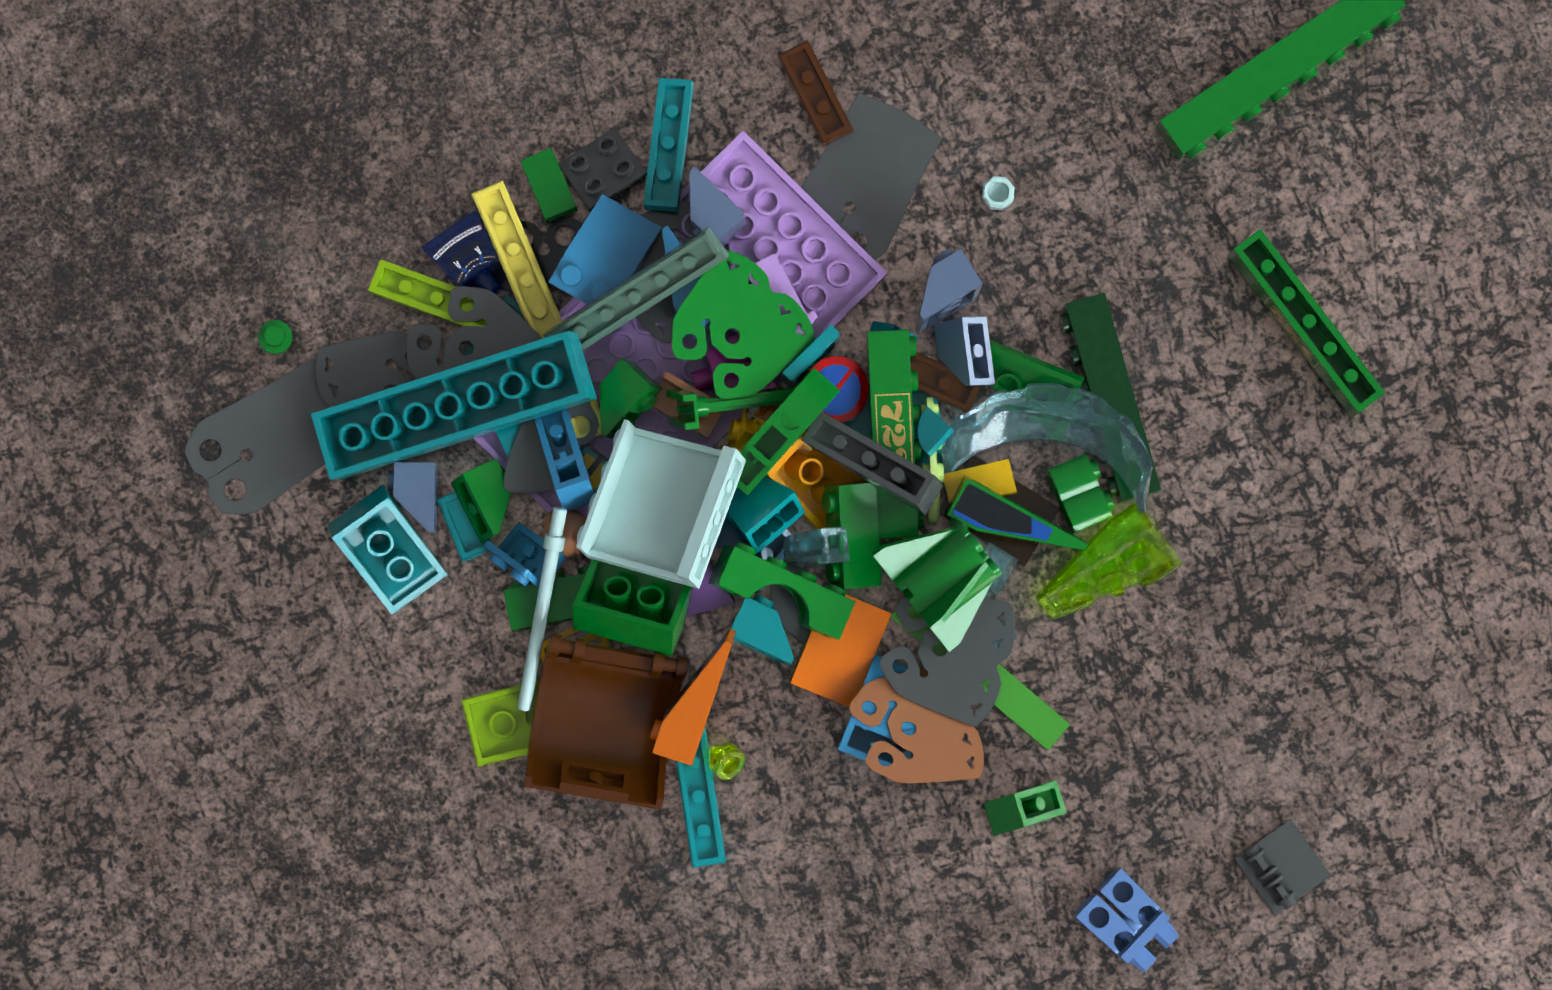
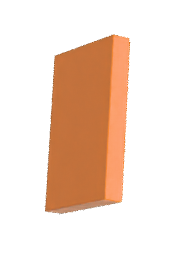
M846 595L845 597L856 602L840 640L828 638L809 630L788 683L849 708L851 701L863 686L891 613Z

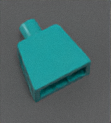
M765 476L748 496L736 487L726 515L747 545L757 550L755 553L757 555L799 519L805 511L792 489Z

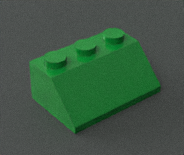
M592 559L573 603V629L673 656L683 631L693 587Z

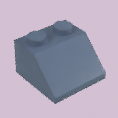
M694 166L689 171L691 233L694 237L710 227L724 247L744 226L745 213Z

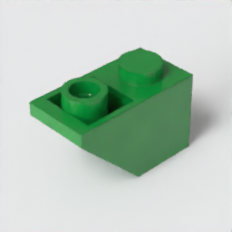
M621 358L600 383L601 433L607 438H614L617 430L621 429L624 419L629 420L635 427V421L643 412H647L655 405L657 395L662 390L635 362Z

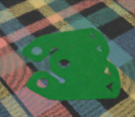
M726 250L729 254L728 258L705 272L679 307L672 325V350L677 359H701L707 352L706 333L702 321L706 318L711 321L709 325L711 344L726 358L745 359L749 357L752 361L749 366L736 363H721L714 369L713 383L716 395L722 399L752 396L764 389L815 341V334L812 324L802 308L790 296L772 292L766 273L758 265L741 254ZM729 260L731 264H738L739 267L729 270L726 261ZM749 274L752 275L753 280L759 283L758 285L748 284ZM779 304H781L785 310H789L790 314L786 313L781 315ZM798 323H800L801 330L805 332V335L796 333ZM731 328L738 330L740 334L738 342L734 344L728 343L725 339L726 331ZM686 334H693L697 338V344L693 349H687L682 344V339ZM728 373H734L738 376L739 382L735 388H728L724 384V378Z

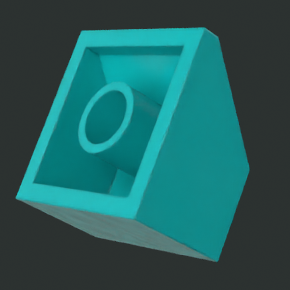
M755 594L753 599L745 598L731 629L736 630L734 641L791 667L794 656L778 611L772 609L774 603Z

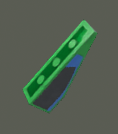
M964 475L945 510L946 514L951 517L949 520L950 524L954 525L961 521L967 529L971 527L979 532L1085 550L1088 546L1085 540Z

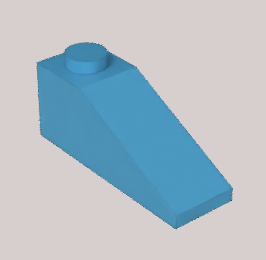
M568 408L534 419L554 488L562 508L570 511L588 505L595 492Z

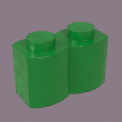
M1084 454L1045 471L1065 522L1072 534L1112 518L1111 510L1115 509L1109 492L1107 490L1102 492L1097 479L1101 478V473L1094 459L1089 460L1087 455Z

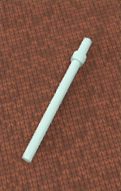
M553 507L549 533H545L543 548L546 551L517 709L522 711L531 710L559 552L564 550L566 537L563 536L567 509L561 507Z

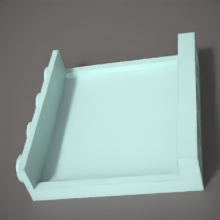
M624 419L621 429L617 430L614 435L613 450L609 461H606L602 467L601 482L597 493H594L590 499L589 514L586 522L578 531L576 548L587 558L699 589L746 459L736 448L723 445L722 450L699 445L635 428L629 420Z

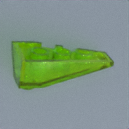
M1138 500L1112 517L1090 539L1086 549L1080 550L1035 597L1054 620L1090 607L1095 602V599L1112 594L1115 598L1123 595L1125 588L1142 583L1144 587L1153 584L1182 566L1183 562L1155 519Z

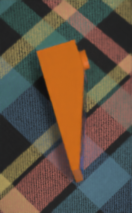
M728 630L667 708L663 721L656 719L650 739L656 741L652 753L692 766L736 630Z

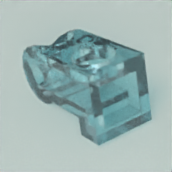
M846 527L821 528L787 536L783 543L785 559L790 564L818 562L819 565L849 562Z

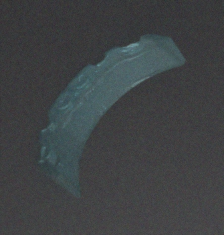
M1027 384V387L1007 393L1001 390L989 395L986 401L975 406L964 415L961 413L950 424L954 432L947 438L942 448L945 472H953L974 455L1003 443L1027 439L1060 441L1085 449L1108 463L1129 487L1135 499L1138 512H1146L1153 468L1150 453L1135 429L1134 423L1125 414H1120L1108 405L1107 400L1080 388H1066L1061 384Z

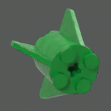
M961 521L947 529L881 545L871 553L949 652L961 643L992 582L1003 574L994 561L985 553L978 540Z

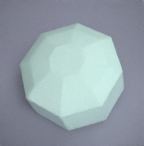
M993 176L983 184L981 200L989 209L1003 211L1013 202L1015 187L1007 177Z

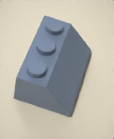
M948 249L933 259L934 263L931 264L915 327L918 335L977 299L983 283L962 249L954 253L951 249Z

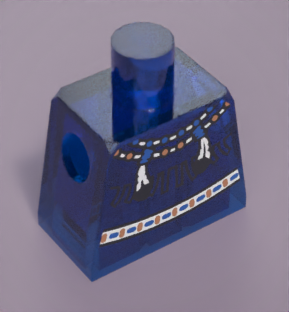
M473 211L422 246L429 260L456 287H473L475 285L476 288L487 289L494 294L500 289V285L492 273L502 265L476 211Z

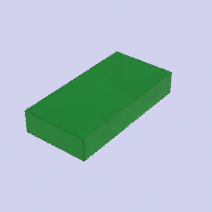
M552 148L520 160L546 223L578 211Z

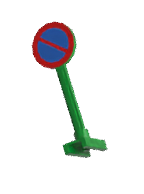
M831 355L816 361L808 369L804 378L815 368L840 390L822 412L840 423L852 420L862 411L868 400L869 384L865 372L858 363L844 356ZM680 388L666 390V397L677 400L676 412L678 413V416L668 417L669 424L685 430L698 429V417L708 416V413L782 404L795 388L763 391L752 396L722 399L720 397L706 398V396L696 397V393Z

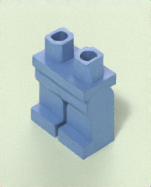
M1116 867L1098 886L1096 891L1108 900L1121 915L1119 916L1097 894L1092 893L1071 916L1087 928L1123 962L1127 964L1130 962L1133 966L1146 972L1157 958L1144 946L1154 937L1164 948H1168L1179 935L1168 922L1170 917L1121 868Z

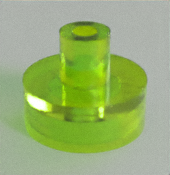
M734 744L715 745L710 750L712 757L709 767L720 779H731L743 768L745 755Z

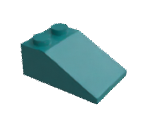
M384 485L327 524L332 539L391 614H394L448 575Z

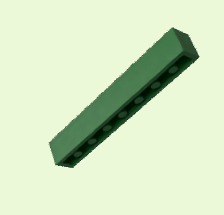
M1340 0L1161 119L1156 126L1157 130L1178 160L1186 155L1190 159L1196 157L1207 149L1204 143L1213 137H1216L1218 141L1235 130L1233 127L1234 123L1242 118L1245 122L1250 121L1263 111L1260 107L1270 99L1274 104L1291 92L1288 87L1297 81L1301 85L1307 83L1319 74L1316 70L1318 67L1326 62L1329 67L1346 56L1345 49L1353 44L1357 48L1361 47L1374 37L1372 31L1381 25L1386 30L1402 18L1399 13L1405 8L1406 3L1403 0Z

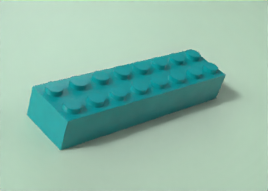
M565 331L311 413L329 479L345 480L392 465L394 462H401L595 400L597 397L578 333Z

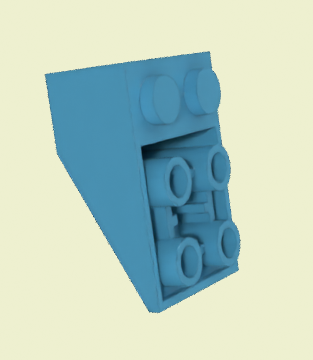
M875 654L863 686L875 679L886 677L880 667L881 656ZM896 662L892 664V668L896 673L907 670V667ZM866 701L862 704L863 712L868 715H872L877 711L876 705L871 701ZM895 701L888 703L889 708L883 720L877 726H867L851 715L837 751L865 761L872 744L877 741H886L904 753L905 757L909 759L912 752L906 751L893 742L887 725V721L893 709L897 707V703ZM904 722L901 730L906 735H913L916 732V726L911 722ZM881 753L878 756V761L883 766H889L893 763V758L889 753Z

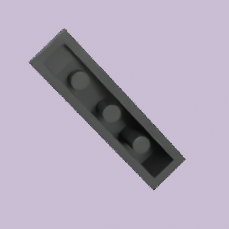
M823 412L811 424L802 439L804 443L924 515L927 514L943 487L935 475Z

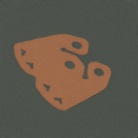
M920 667V676L927 677L928 671L924 667ZM886 677L878 678L865 684L851 701L849 707L850 714L870 727L881 723L889 708L888 703L895 701L897 707L893 709L887 721L892 740L906 751L913 753V758L908 759L904 753L886 741H877L872 744L865 759L867 766L872 771L894 782L906 784L979 779L984 766V752L981 738L973 726L907 700L893 689ZM866 701H871L876 705L877 711L872 715H868L863 712L862 704ZM904 722H911L916 726V732L913 735L903 733L901 726ZM964 733H967V740L971 742V745L962 742ZM881 753H889L893 758V763L889 766H883L879 763L878 756ZM972 756L974 757L972 762L974 769H971L966 763Z

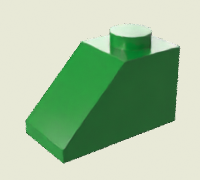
M497 458L462 473L451 482L481 544L500 532L511 492H507L504 489L505 469L500 466Z
M1057 780L984 803L994 836L1067 813Z

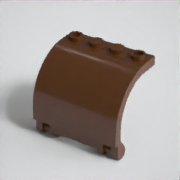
M551 633L533 713L524 787L661 810L664 801L667 758L652 753L656 741L650 739L656 719L663 721L667 708L680 693L682 682L687 675L689 657L678 656L677 659L665 657V654L654 652L653 655L588 644L586 639L575 638V641L562 639V635Z

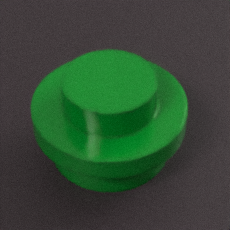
M280 320L267 321L258 332L260 346L271 354L285 352L292 343L293 335L290 327Z

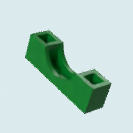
M737 542L736 547L723 546L708 584L737 597L747 599L765 586L772 584L780 585L792 595L796 602L799 625L825 637L840 640L856 602L845 597L846 590L829 583L826 588L815 583L817 580L816 576L802 570H798L797 574L785 570L787 563L774 557L768 556L766 560L755 556L756 549L746 544Z

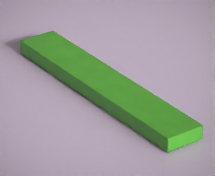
M911 606L908 610L909 616L913 619H920V614ZM895 611L890 618L905 629ZM926 625L916 632L906 631L921 643L923 633L929 630L930 627ZM941 641L935 642L932 646V651L937 656H943L947 652ZM998 664L997 670L1000 675L1001 686L994 706L1048 751L1070 724L1004 667ZM987 679L984 683L981 684V686L985 689V692H988L987 685L989 684L990 679Z

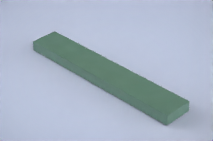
M708 227L553 326L543 336L546 338L565 331L577 332L582 349L584 350L728 258L729 254L710 227Z

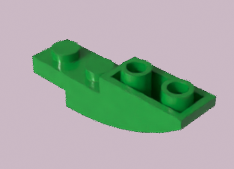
M814 368L740 451L741 455L746 459V463L737 487L747 496L840 392L818 370Z

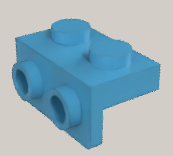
M518 522L499 547L489 540L485 542L484 546L493 553L489 559L503 571H506L508 567L512 568L513 570L509 574L525 587L530 582L539 588L546 551L543 548L544 541L541 537ZM559 552L557 569L567 558L561 552Z

